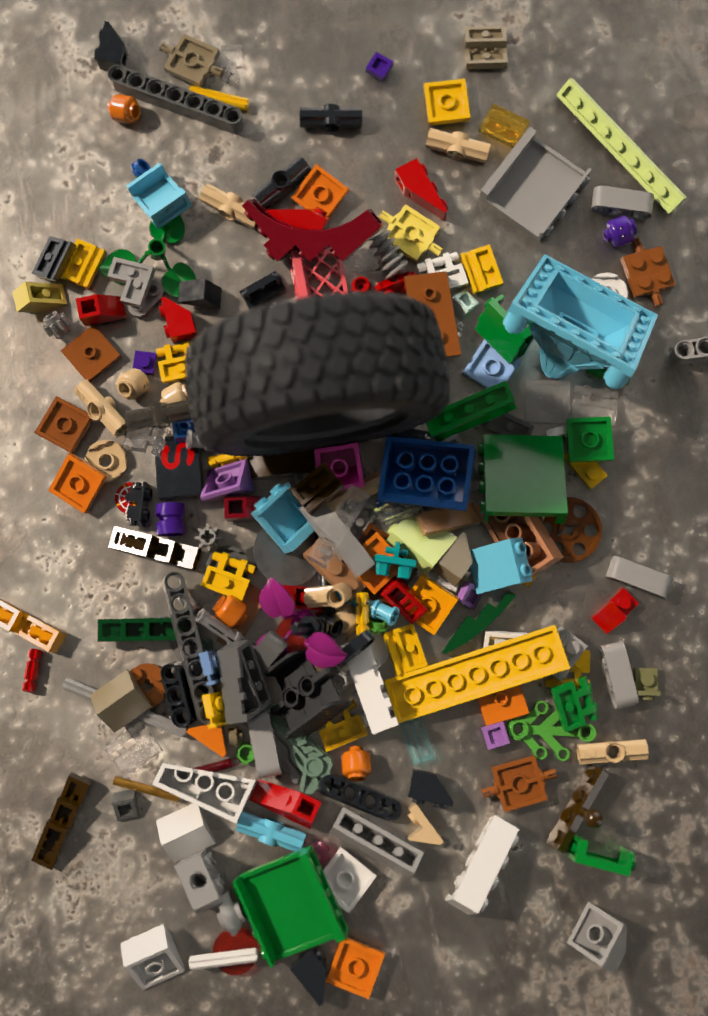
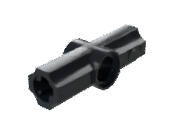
M331 103L323 105L322 108H300V128H322L328 132H335L340 128H362V108H340L339 105Z
M299 156L283 170L276 171L270 181L251 195L252 199L266 210L280 197L287 196L291 192L292 187L310 173L311 168L304 158ZM280 181L286 182V184L283 186L277 185V183Z

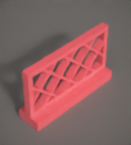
M326 249L320 255L322 258L317 257L315 259L318 263L313 270L305 265L304 259L300 256L298 250L290 252L289 264L296 301L297 298L311 296L310 291L313 295L321 297L319 290L324 284L334 291L333 293H341L343 295L345 292H348L342 260L336 259L337 263L334 267L323 261L326 256L332 255L331 249ZM320 264L330 271L325 279L315 272ZM332 273L340 278L341 282L337 287L327 281ZM311 276L322 282L317 289H314L308 283Z

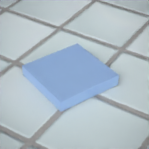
M484 339L462 372V375L487 389L505 380L508 382L521 360L517 359L509 364Z

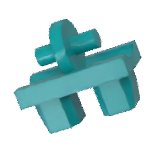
M397 541L394 547L386 546L385 553L393 554V557L380 554L375 555L376 575L388 576L390 565L399 566L397 578L409 580L412 568L416 566V560L398 557L399 555L407 556L408 550L400 549V542Z

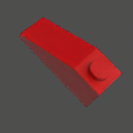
M319 207L315 209L265 210L282 222L310 230L327 229L332 219L327 216V211Z

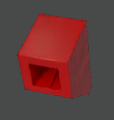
M94 294L75 298L80 321L86 327L92 324L127 318L125 306L120 301L121 296Z
M162 297V305L159 306L161 317L166 318L167 325L164 326L166 337L171 338L173 344L195 339L198 334L191 312L170 299Z

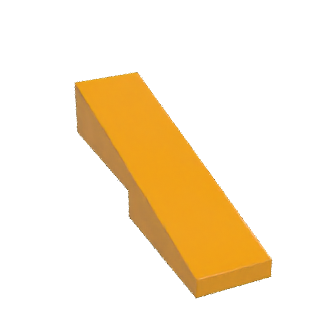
M0 600L1 627L14 632L48 652L57 654L67 634Z

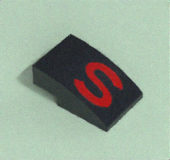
M174 436L155 438L158 499L164 501L201 496L203 470L200 448L191 447V449H186V442L175 443Z

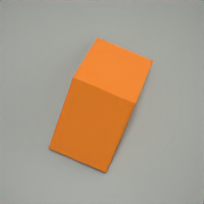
M211 724L187 730L189 735L221 757L227 756L228 747L224 725L208 729V725Z

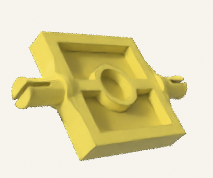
M405 204L402 210L394 217L384 210L379 215L380 219L389 224L387 230L392 231L388 238L395 237L396 239L392 246L399 245L400 248L397 251L403 253L412 261L417 263L423 253L428 250L437 256L442 253L443 248L433 243L435 236L440 230V226Z

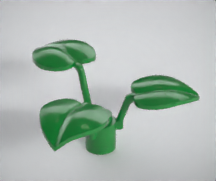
M180 215L159 229L150 222L149 232L154 239L149 242L148 251H145L144 255L137 262L142 263L148 256L156 261L162 260L169 271L162 276V287L168 295L178 298L179 282L196 280L193 270L187 264L178 262L171 268L165 256L166 246L164 241L170 244L177 243L185 234V225ZM126 249L115 250L106 258L99 269L108 278L107 275L114 257L135 262L134 254Z

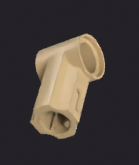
M341 582L331 586L306 588L303 597L308 608L326 606L338 608L351 598L352 590L348 584ZM336 591L341 593L342 599L336 596Z

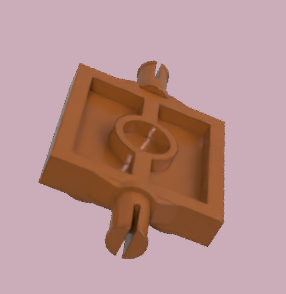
M635 238L632 241L635 253L623 256L620 259L633 297L652 296L655 307H660L664 304L660 292L673 288L676 285L662 246L644 249L640 238Z
M535 755L492 766L494 786L481 789L483 799L496 795L500 799L503 812L548 800L545 792V781L558 777L557 774H554L556 773L555 768L542 772L537 765Z

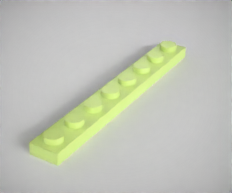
M570 78L556 96L648 192L654 194V199L669 214L672 213L686 196L573 78Z

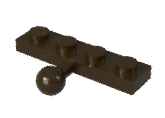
M590 764L589 768L584 772L577 789L573 792L568 805L562 811L556 826L550 832L549 838L546 841L548 845L564 855L584 818L585 823L590 828H599L603 824L602 813L596 809H589L609 776L608 773Z

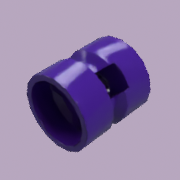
M164 502L156 504V517L160 519L156 523L157 536L172 537L185 535V522L181 520L185 516L184 503Z

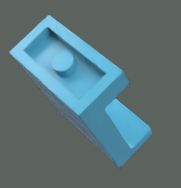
M158 163L126 186L132 198L157 229L192 206L186 192L182 187L179 188L161 163Z
M279 483L269 491L271 495L267 499L264 497L254 505L256 509L251 513L284 553L294 551L314 531L299 510L302 505L288 490L291 487L289 483L284 485Z
M510 538L470 550L473 562L470 567L477 594L489 593L497 589L532 581V570L528 563L526 546L522 538Z

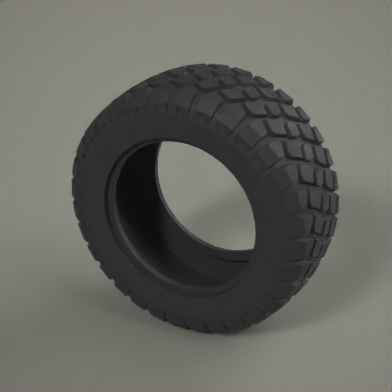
M345 292L343 295L341 293L321 294V297L317 298L315 295L301 297L293 302L291 299L272 303L270 307L268 305L250 309L249 312L244 311L230 316V318L223 319L208 327L190 343L185 353L188 403L199 443L211 451L222 455H282L283 453L288 454L362 443L370 439L375 440L429 422L437 417L450 401L447 357L439 324L433 310L414 298L395 293Z

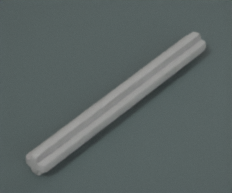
M67 678L63 684L64 690L91 700L90 695L98 690L71 678ZM149 710L136 718L179 737H185L187 734L188 726L184 728L176 727L171 719Z

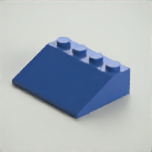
M387 436L377 501L466 511L474 471L475 445Z

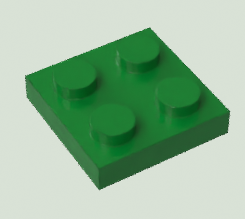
M611 417L566 419L569 463L614 460Z

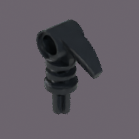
M319 613L314 617H303L299 622L291 625L290 630H292L294 636L302 635L306 639L313 633L322 632L335 640L342 632L343 621L337 617Z

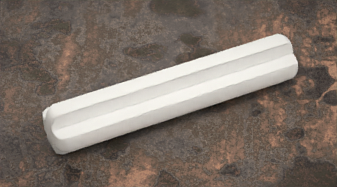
M256 948L194 955L189 958V967L191 970L252 963L258 960V952Z

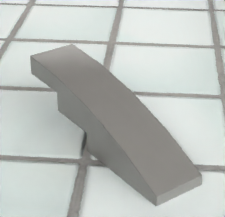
M326 504L312 515L308 514L303 506L299 508L322 542L330 546L337 558L346 563L356 578L375 565V562L359 541Z

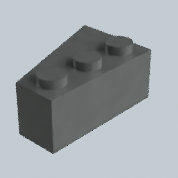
M251 639L231 642L217 651L226 724L248 722L273 702Z

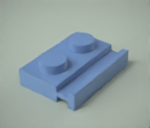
M217 649L199 653L204 676L208 675L209 682L206 683V686L221 682Z

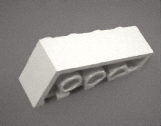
M162 763L152 785L237 823L256 780Z

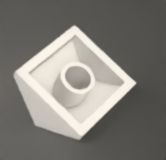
M190 804L156 821L161 845L174 863L216 844L201 807L195 804Z

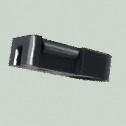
M368 630L360 633L341 649L347 656L342 662L337 664L340 669L373 643L375 638Z

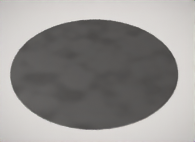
M262 528L255 539L253 548L254 559L260 572L267 579L273 577L281 585L298 586L309 581L316 574L317 570L303 557V554L316 542L315 532L313 531L294 551L284 553Z

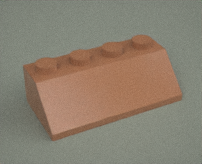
M480 503L474 507L495 543L510 538L523 539L526 546L528 563L532 570L531 576L546 570L564 558L539 517L488 516V521L484 522V514L480 513Z

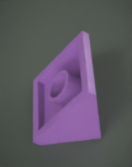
M247 459L208 470L200 496L201 500L217 503L224 501V496H241L254 492Z

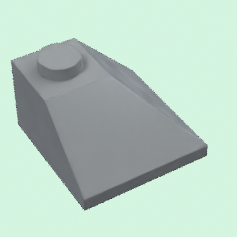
M588 902L567 943L602 968L616 973L626 953V925L591 902Z

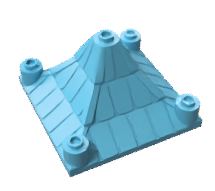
M544 254L511 303L503 320V325L512 334L522 333L527 324L530 326L529 330L540 347L541 368L548 378L560 379L577 372L579 369H603L606 367L608 369L604 374L605 383L612 389H620L625 386L635 372L658 315Z

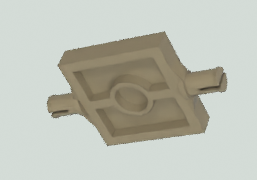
M183 34L179 42L173 47L164 42L160 45L159 50L169 54V59L164 66V70L168 74L197 87H202L210 74L220 78L224 75V69L215 66L220 56V51L211 45L186 34Z

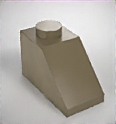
M464 532L459 535L433 571L454 587H456L459 581L464 583L471 574L468 569L473 562L467 536Z

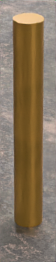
M115 776L113 780V785L174 802L179 800L178 796L155 786Z

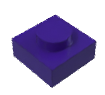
M375 52L366 66L365 72L383 82L392 69L394 61Z
M135 350L133 368L141 370L145 375L155 376L157 353Z

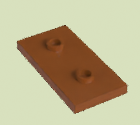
M447 271L405 276L406 295L426 304L433 310L441 331L446 357L460 356L461 349Z

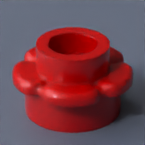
M363 276L355 278L351 283L352 292L356 290L357 292L366 293L372 289L369 280Z

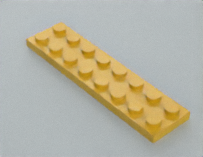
M553 625L384 680L397 722L401 723L570 669L557 628Z

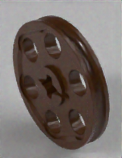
M567 497L568 514L564 524H555V517L539 518L543 524L551 525L552 533L550 536L554 543L558 542L563 546L561 554L564 558L558 562L575 563L587 558L596 550L602 536V524L599 515L590 504L578 498ZM576 506L585 508L586 514L584 517L579 518L574 515L573 510ZM567 524L568 527H573L580 524L574 528L571 536L568 533L557 536L565 529L564 525ZM587 525H593L596 528L595 536L589 537L585 534L584 529ZM581 543L584 545L585 552L583 555H576L573 552L575 544Z

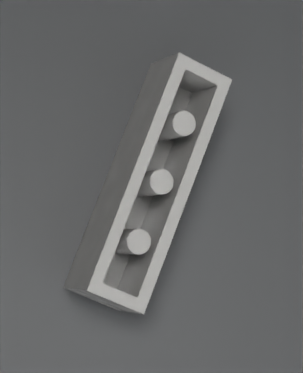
M345 807L342 808L329 832L407 878H410L415 873L424 854L419 849Z

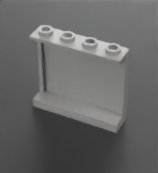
M530 126L481 189L479 199L540 242L544 236L548 237L554 229L553 223L563 218L567 212L565 210L568 204L573 205L579 196L577 193L579 189L586 188L591 180L589 175L592 169L589 167L586 172L541 142L535 137L537 131Z

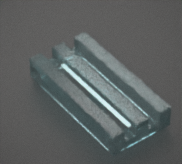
M421 716L401 722L400 726L413 765L435 759ZM415 721H418L429 754L427 756L424 755L414 725ZM406 724L410 725L420 755L418 759L415 757L405 727Z

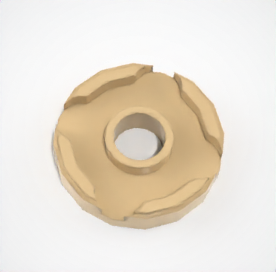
M111 440L97 441L89 447L84 458L86 463L107 475L104 483H111L120 479L127 471L129 463L124 448ZM104 456H110L112 459L111 464L107 467L101 465V459Z

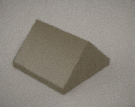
M128 669L90 695L96 715L114 733L153 707Z

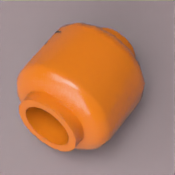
M116 94L108 103V112L115 122L132 124L140 116V105L132 96Z
M233 595L222 596L213 608L215 617L230 628L236 625L241 626L247 619L245 614L247 610L246 605Z
M352 746L349 748V751L344 752L342 755V773L348 777L349 781H364L371 773V755L363 750L361 746Z

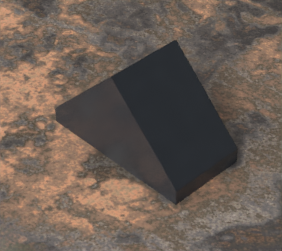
M205 278L179 282L178 304L219 310L222 288Z

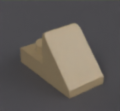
M417 803L410 805L408 808L411 813L408 816L415 826L420 824L421 827L407 837L408 840L441 845L443 843L442 838Z

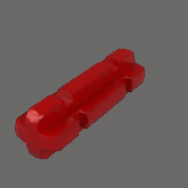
M29 649V661L26 663L24 679L26 680L22 685V691L35 692V680L38 678L40 666L38 661L42 655V650Z

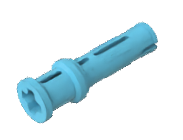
M336 591V596L342 599V595ZM355 598L350 602V604L355 608V605H358V603L355 602ZM369 599V602H367L369 605V616L373 619H381L387 622V625L393 626L399 617V607L385 605L382 600L374 601Z

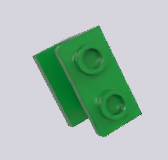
M501 294L496 298H490L485 303V310L478 317L479 322L475 330L511 364L525 354L534 337L529 330L530 326L525 328L522 333L517 334L509 333L505 329L503 320L507 311L501 306L505 299V296Z
M579 834L574 835L566 854L572 861L630 877L631 871H634L636 866L634 852L624 846L619 847L617 858L587 851L589 841Z

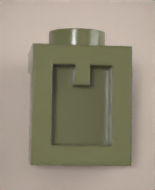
M633 668V678L637 694L641 695V700H655V696H661V691H658V668Z

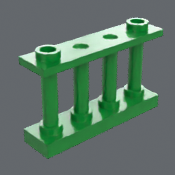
M505 380L447 405L437 417L427 422L426 425L431 437L441 442L456 433H462L516 410L517 407L509 385Z

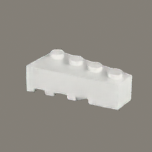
M351 641L340 644L341 648L345 647ZM368 646L347 663L349 671L346 672L350 685L355 684L357 692L353 694L357 705L363 706L365 713L361 714L364 725L365 727L370 726L372 734L397 726L398 722L394 716L370 646Z
M496 815L490 817L476 842L477 851L473 850L465 862L467 870L462 871L454 882L456 890L453 895L448 893L445 901L468 915L478 914L479 911L483 912L488 903L486 897L489 891H493L498 883L499 878L496 876L500 869L503 870L509 860L507 854L510 848L513 849L518 842L519 837L517 833L519 829Z

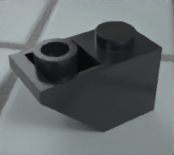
M104 21L103 29L99 31L100 42L99 47L95 49L94 59L97 61L100 70L108 71L113 65L126 67L128 52L125 44L109 21Z
M412 768L407 796L412 798L411 802L424 805L425 801L434 803L433 807L447 809V806L453 807L454 802L435 773Z

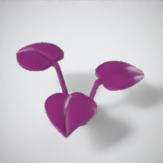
M273 577L268 579L259 597L260 606L267 615L273 618H277L280 615L283 619L293 618L291 625L299 622L305 616L314 617L313 613L307 609L295 612V603L288 591ZM292 630L283 637L285 641L292 635ZM316 632L308 639L305 638L304 645L308 647L306 658L316 667L327 668L336 666L347 656L337 643L325 633ZM266 634L263 635V636L257 641L256 646H257V645L260 643V641L266 636ZM288 648L283 651L273 665L290 653Z

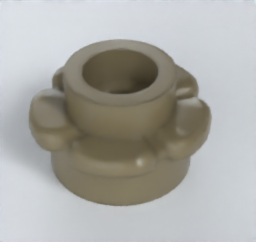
M237 726L235 728H228L229 747L236 746L238 748V744H242V730H237Z

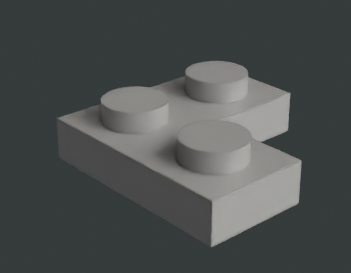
M114 257L107 277L110 280L126 284L120 299L122 304L143 308L156 270L154 266Z

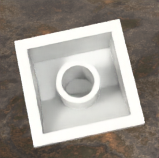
M164 924L121 943L124 968L142 990L185 972L173 937Z

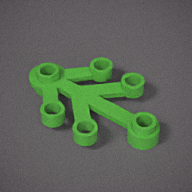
M537 701L534 709L523 719H512L507 726L509 736L515 740H523L533 751L535 758L539 760L547 757V750L545 747L539 746L530 734L540 735L553 749L556 758L561 761L568 760L570 752L567 748L562 747L552 735L575 736L585 742H590L596 737V729L591 724L586 723V725L565 732L560 726H553L559 720L557 709L540 725H530L540 714L547 713L549 707L545 701ZM540 703L545 705V710L542 712L537 708ZM516 725L522 726L520 733L515 732L514 728ZM584 728L589 730V735L586 737L582 735ZM540 748L544 751L542 757L536 755V751ZM560 750L566 751L564 758L559 757Z

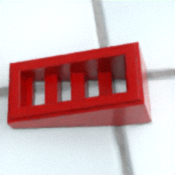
M397 575L381 588V596L393 607H399L400 614L411 625L428 611V608L400 578H397ZM397 587L398 589L393 594H391V591H393ZM404 593L405 595L398 601L396 598ZM410 599L411 602L404 608L402 605ZM414 606H417L418 609H416V610L410 615L408 612H409Z

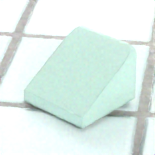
M464 289L452 298L454 315L461 321L480 303Z

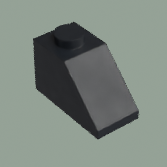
M311 947L291 963L290 970L316 1003L321 1006L324 1003L327 968L325 961L327 958L319 948L316 950L314 947Z

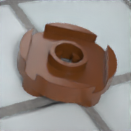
M152 663L140 664L131 669L130 673L151 705L156 707L166 698L160 673L162 668ZM146 679H149V682L154 684V687L150 688L149 692L142 688V683H145Z

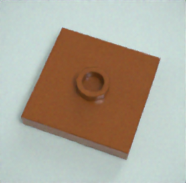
M94 324L60 350L81 376L90 383L122 357Z
M56 396L34 433L74 454L93 420L87 412Z

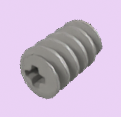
M385 230L369 240L373 241L369 248H377L373 256H381L377 263H385L382 272L389 271V274L385 277L386 279L405 270L404 267L408 263L407 260L400 261L404 256L403 253H396L400 246H392L396 239L395 237L388 238L392 232L391 230Z

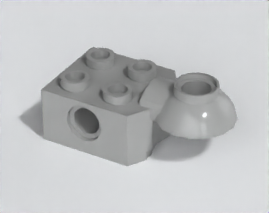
M207 848L182 859L175 866V869L193 911L196 914L204 913L219 906V910L216 913L222 929L225 932L229 931L232 937L236 936L241 929L242 923L247 919L243 914L241 903L239 901L234 903L229 891H225L224 886H226L223 875L221 873L218 874L214 865L217 862L213 853L208 852ZM198 874L204 875L206 877V881H202L199 878Z

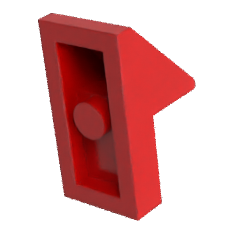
M623 587L591 619L608 634L627 619V615L639 602Z

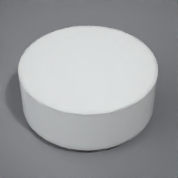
M566 426L546 431L547 436H567Z

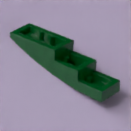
M508 590L496 607L487 603L475 620L468 615L441 653L445 655L455 650L486 629L505 610L516 595Z
M171 618L97 619V642L176 640ZM185 619L181 620L179 629L182 632H187L190 629V623Z

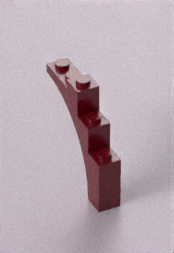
M254 199L247 200L242 205L247 218L255 221L259 226L258 230L262 236L269 238L264 244L267 249L266 253L272 260L277 262L284 260L297 247L299 248L298 253L305 260L308 259L309 262L315 260L329 247L332 248L330 251L337 260L345 261L385 226L372 209H367L354 220L339 227L310 230L295 227L278 220L265 211Z

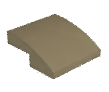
M505 26L464 27L466 70L507 69V36Z

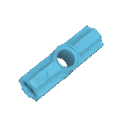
M242 811L236 827V831L258 838V841L274 847L278 845L292 851L302 849L307 834L284 826L285 824L268 817L262 818Z

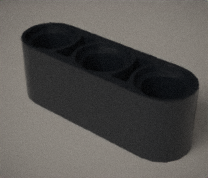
M182 662L168 663L162 667L160 673L170 716L176 727L184 728L195 723L197 717ZM172 667L177 671L176 677L172 675ZM177 689L182 692V699L177 696ZM183 711L188 715L187 721L182 717Z

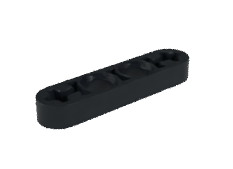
M329 774L323 776L318 782V789L322 795L382 820H397L402 814L401 805L396 800L336 775ZM331 780V785H332V786H335V787H340V786H341V788H340V790H337V789H335V788H332V789H330V790L328 791V790H327L328 786L325 785V782H328V781ZM347 787L355 791L353 800H348L345 797L344 793ZM367 796H372L375 799V806L372 809L368 808L365 804ZM392 805V810L395 813L389 816V811L380 809V807H390Z

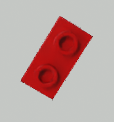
M406 271L394 276L396 282H392L391 278L377 282V285L373 287L375 292L406 295L404 277L417 274H414L413 271Z

